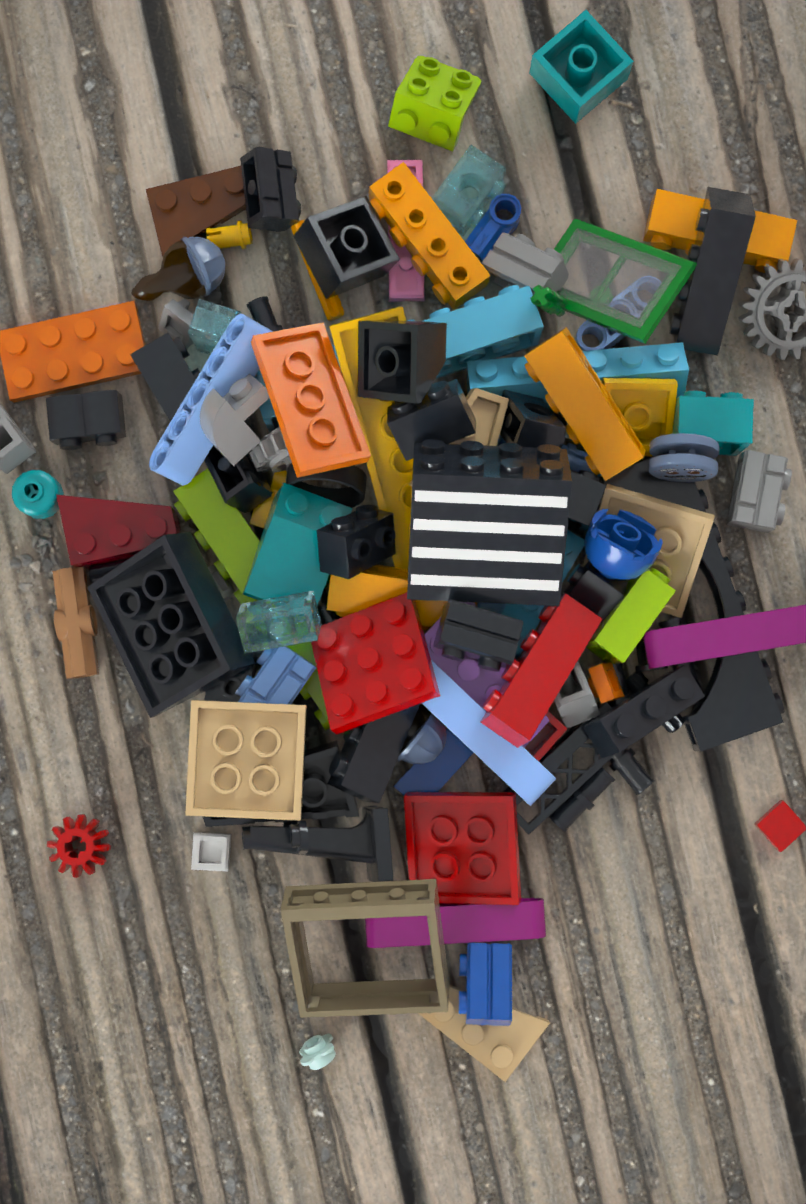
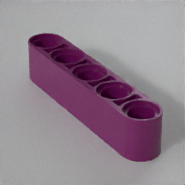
M806 605L647 631L643 639L648 667L653 669L806 643Z
M521 898L519 905L439 903L444 944L527 940L546 937L543 898ZM427 916L365 918L367 947L386 948L431 945Z

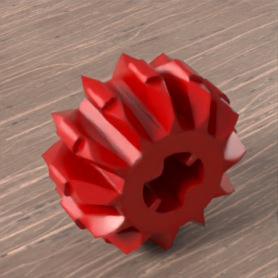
M79 814L76 822L69 816L63 818L64 828L59 826L52 828L51 831L58 840L47 841V847L57 848V853L52 854L49 860L51 862L59 859L62 860L58 869L59 872L64 873L71 867L72 876L77 878L81 876L83 869L88 875L95 873L94 863L101 866L106 863V858L99 851L111 850V845L101 843L100 839L108 836L109 832L107 829L98 833L95 831L100 823L97 818L92 819L87 825L85 814ZM81 837L80 843H86V850L77 854L78 848L73 849L72 843Z

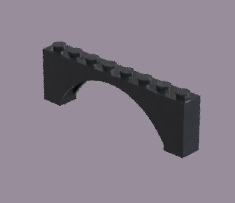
M650 459L629 466L607 481L600 476L599 482L606 486L611 484L702 512H706V509L709 508L703 489H697L695 482H675L652 476L648 471ZM713 522L699 568L712 591L718 619L744 615L743 611H746V603L742 593L734 589L730 578L734 576L733 568L728 557H723L718 546V543H721V536L717 525ZM758 651L716 658L710 680L703 692L705 697L698 701L689 715L683 716L685 720L684 725L694 751L702 752L784 723L781 716L785 712L782 700L778 693L772 692L768 681L772 678L770 667L764 658L760 659Z

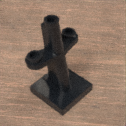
M377 805L363 806L362 821L350 828L307 827L306 821L301 820L283 822V826L242 827L243 850L256 849L366 863L367 879L369 881H394L388 808L377 807Z

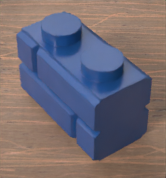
M467 943L466 954H459V976H466V991H459V1014H466L467 1025H511L512 945Z

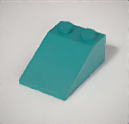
M283 483L273 499L243 595L312 619L329 574L320 572L317 530L330 524L332 519L350 514L352 508Z

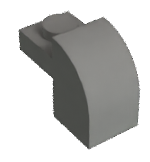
M251 374L236 381L224 397L213 388L204 399L200 410V424L205 436L233 466L261 441L244 421L269 399V395L264 385Z
M0 404V470L8 474L35 454L36 450L27 436L21 432L5 408Z

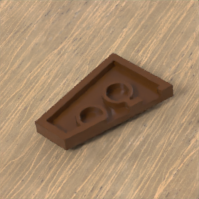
M241 166L146 189L162 257H164L168 248L180 241L181 238L202 237V234L206 232V228H212L219 223L223 224L246 210Z

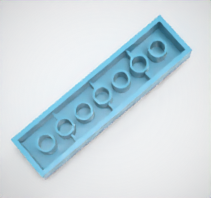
M512 285L498 292L499 296L487 300L480 296L465 302L463 308L450 311V308H443L429 315L430 319L424 320L425 322L447 323L446 362L436 379L467 369V361L497 359L538 345L544 325L537 306L531 302L530 297L533 294L530 286L519 288V285ZM332 345L333 350H334V353H335V356H336V359H337V361H338V357H337V354H336L335 346ZM259 370L254 378L266 388L261 371ZM269 398L259 408L270 433L279 428V424Z

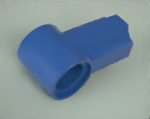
M503 193L497 195L491 201L488 211L465 240V243L481 264L489 251L493 250V246L502 233L512 234L519 225L521 205L519 200L511 194ZM502 209L508 210L513 214V218L501 220L495 213Z

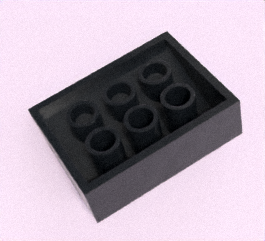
M191 532L163 535L87 587L150 718L205 692L255 664Z

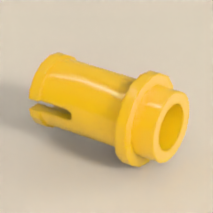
M241 220L237 221V225L206 228V233L209 235L206 236L207 239L220 249L236 246L246 249L247 245L253 244L251 228H248V223H243Z

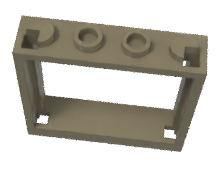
M436 879L286 886L281 905V916L300 1018L448 1012L450 985ZM427 916L435 979L314 984L303 921Z

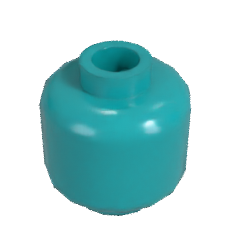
M30 470L16 478L12 486V499L14 505L21 512L34 519H45L59 511L57 495H64L61 484L55 477L42 470Z

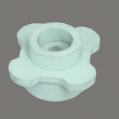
M331 1034L313 1036L303 1044L299 1051L301 1056H303L300 1060L302 1066L309 1065L310 1069L317 1070L325 1067L334 1059L336 1052L334 1045L331 1043L333 1040Z

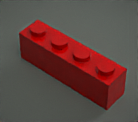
M566 593L560 598V606L545 605L538 616L542 622L537 631L531 629L520 645V648L524 650L518 661L514 659L512 665L506 667L501 678L506 680L500 691L496 689L492 691L482 707L487 712L480 723L517 748L531 740L602 621L601 617Z

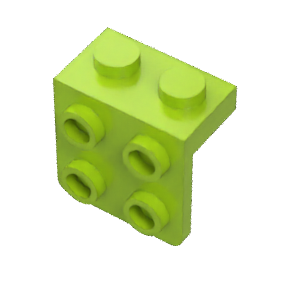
M417 56L395 93L388 127L453 152L459 139L465 114L480 88L481 79L466 70L456 69L440 63L435 58Z

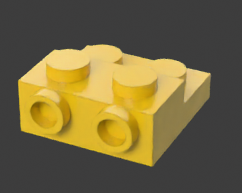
M602 378L603 385L645 448L644 456L652 457L649 453L651 440L658 436L673 433L678 388L676 379Z

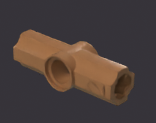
M69 567L52 571L57 610L54 611V626L58 640L62 641L66 679L99 675L95 644L98 625L95 609L92 604L90 605L86 569L84 567Z

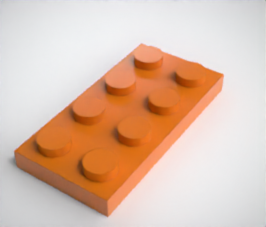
M135 301L1 330L0 356L10 401L15 403L141 374L130 355L145 346Z
M324 322L253 335L251 345L297 478L368 462L371 454Z

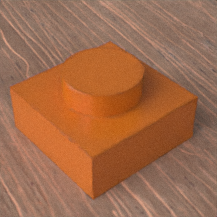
M612 662L602 663L588 669L591 675L588 678L589 687L594 697L600 699L601 704L625 697Z

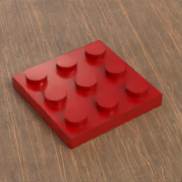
M407 592L309 630L330 730L336 735L440 696L416 601L407 599Z
M407 792L404 795L409 880L436 879L439 903L520 904L521 885L516 792Z

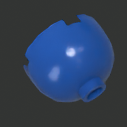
M602 509L596 512L584 540L587 558L595 569L608 579L619 580L635 579L648 571L655 562L663 544L662 538L657 541L654 537L656 532L654 526L642 517L624 510H619L617 515H606L609 509Z

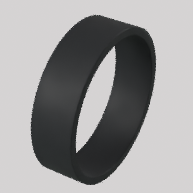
M292 463L287 468L286 483L350 508L362 504L365 499L367 476L362 469L355 465L299 478L296 476ZM327 480L338 482L349 487L324 488L310 485L302 481Z

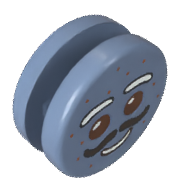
M675 433L658 436L650 442L649 453L654 458L649 460L648 471L656 478L675 482H698L711 479L718 474V462L714 458L719 455V443L710 437L698 434Z

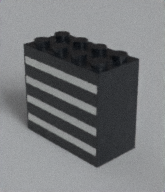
M427 439L422 443L414 442L407 599L449 601L452 599L458 602L560 606L572 489L567 449H561L552 444H543L538 446V448L522 447L519 444L510 442L502 443L499 446H486L477 441L445 444L437 439Z

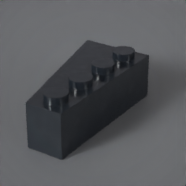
M707 187L703 208H700L695 230L697 231L695 244H691L687 257L688 260L696 262L697 265L678 294V301H682L679 313H673L669 334L674 335L675 343L683 342L684 350L718 356L756 218L751 194Z
M337 740L304 751L301 819L317 820L346 816V818L359 817L356 798L327 784L331 776L329 774L331 762L341 752ZM203 816L206 827L255 824V822L290 821Z

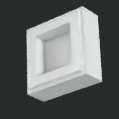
M194 832L191 870L228 872L231 834Z

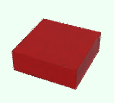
M783 800L776 803L754 823L778 852L785 850L806 831V825Z

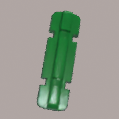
M537 285L533 288L535 294L530 299L535 306H538L550 315L556 314L558 317H561L565 314L563 308L568 305V302L564 297L549 287L543 288Z

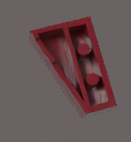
M57 495L71 566L84 567L87 569L93 565L131 558L163 535L182 533L178 512L171 506Z

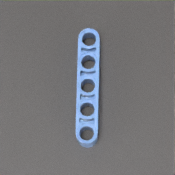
M238 314L231 320L153 450L149 461L150 470L182 486L191 482L213 446L205 436L200 424V410L204 399L213 388L224 397L236 381L245 378L248 374L255 377L259 366L251 345L253 335L273 331L244 314Z
M431 660L440 696L425 701L422 704L527 804L532 806L556 778L523 746L515 747L480 723L486 711Z

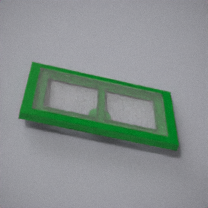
M578 219L572 221L554 248L555 251L563 256V262L569 273L567 281L561 290L557 291L568 302V305L563 310L646 344L697 265L696 262Z

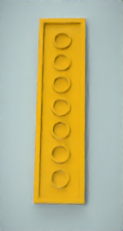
M402 306L330 325L329 328L341 372L371 454L366 464L379 510L393 513L396 534V554L392 556L395 568L408 569L412 486H409L413 475V459L405 460L387 424V407L391 406L394 401L358 397V321H406L404 309Z

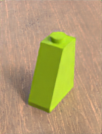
M652 568L637 578L630 579L627 583L625 596L596 629L586 648L606 663H624L676 590L668 585L670 582L669 578Z

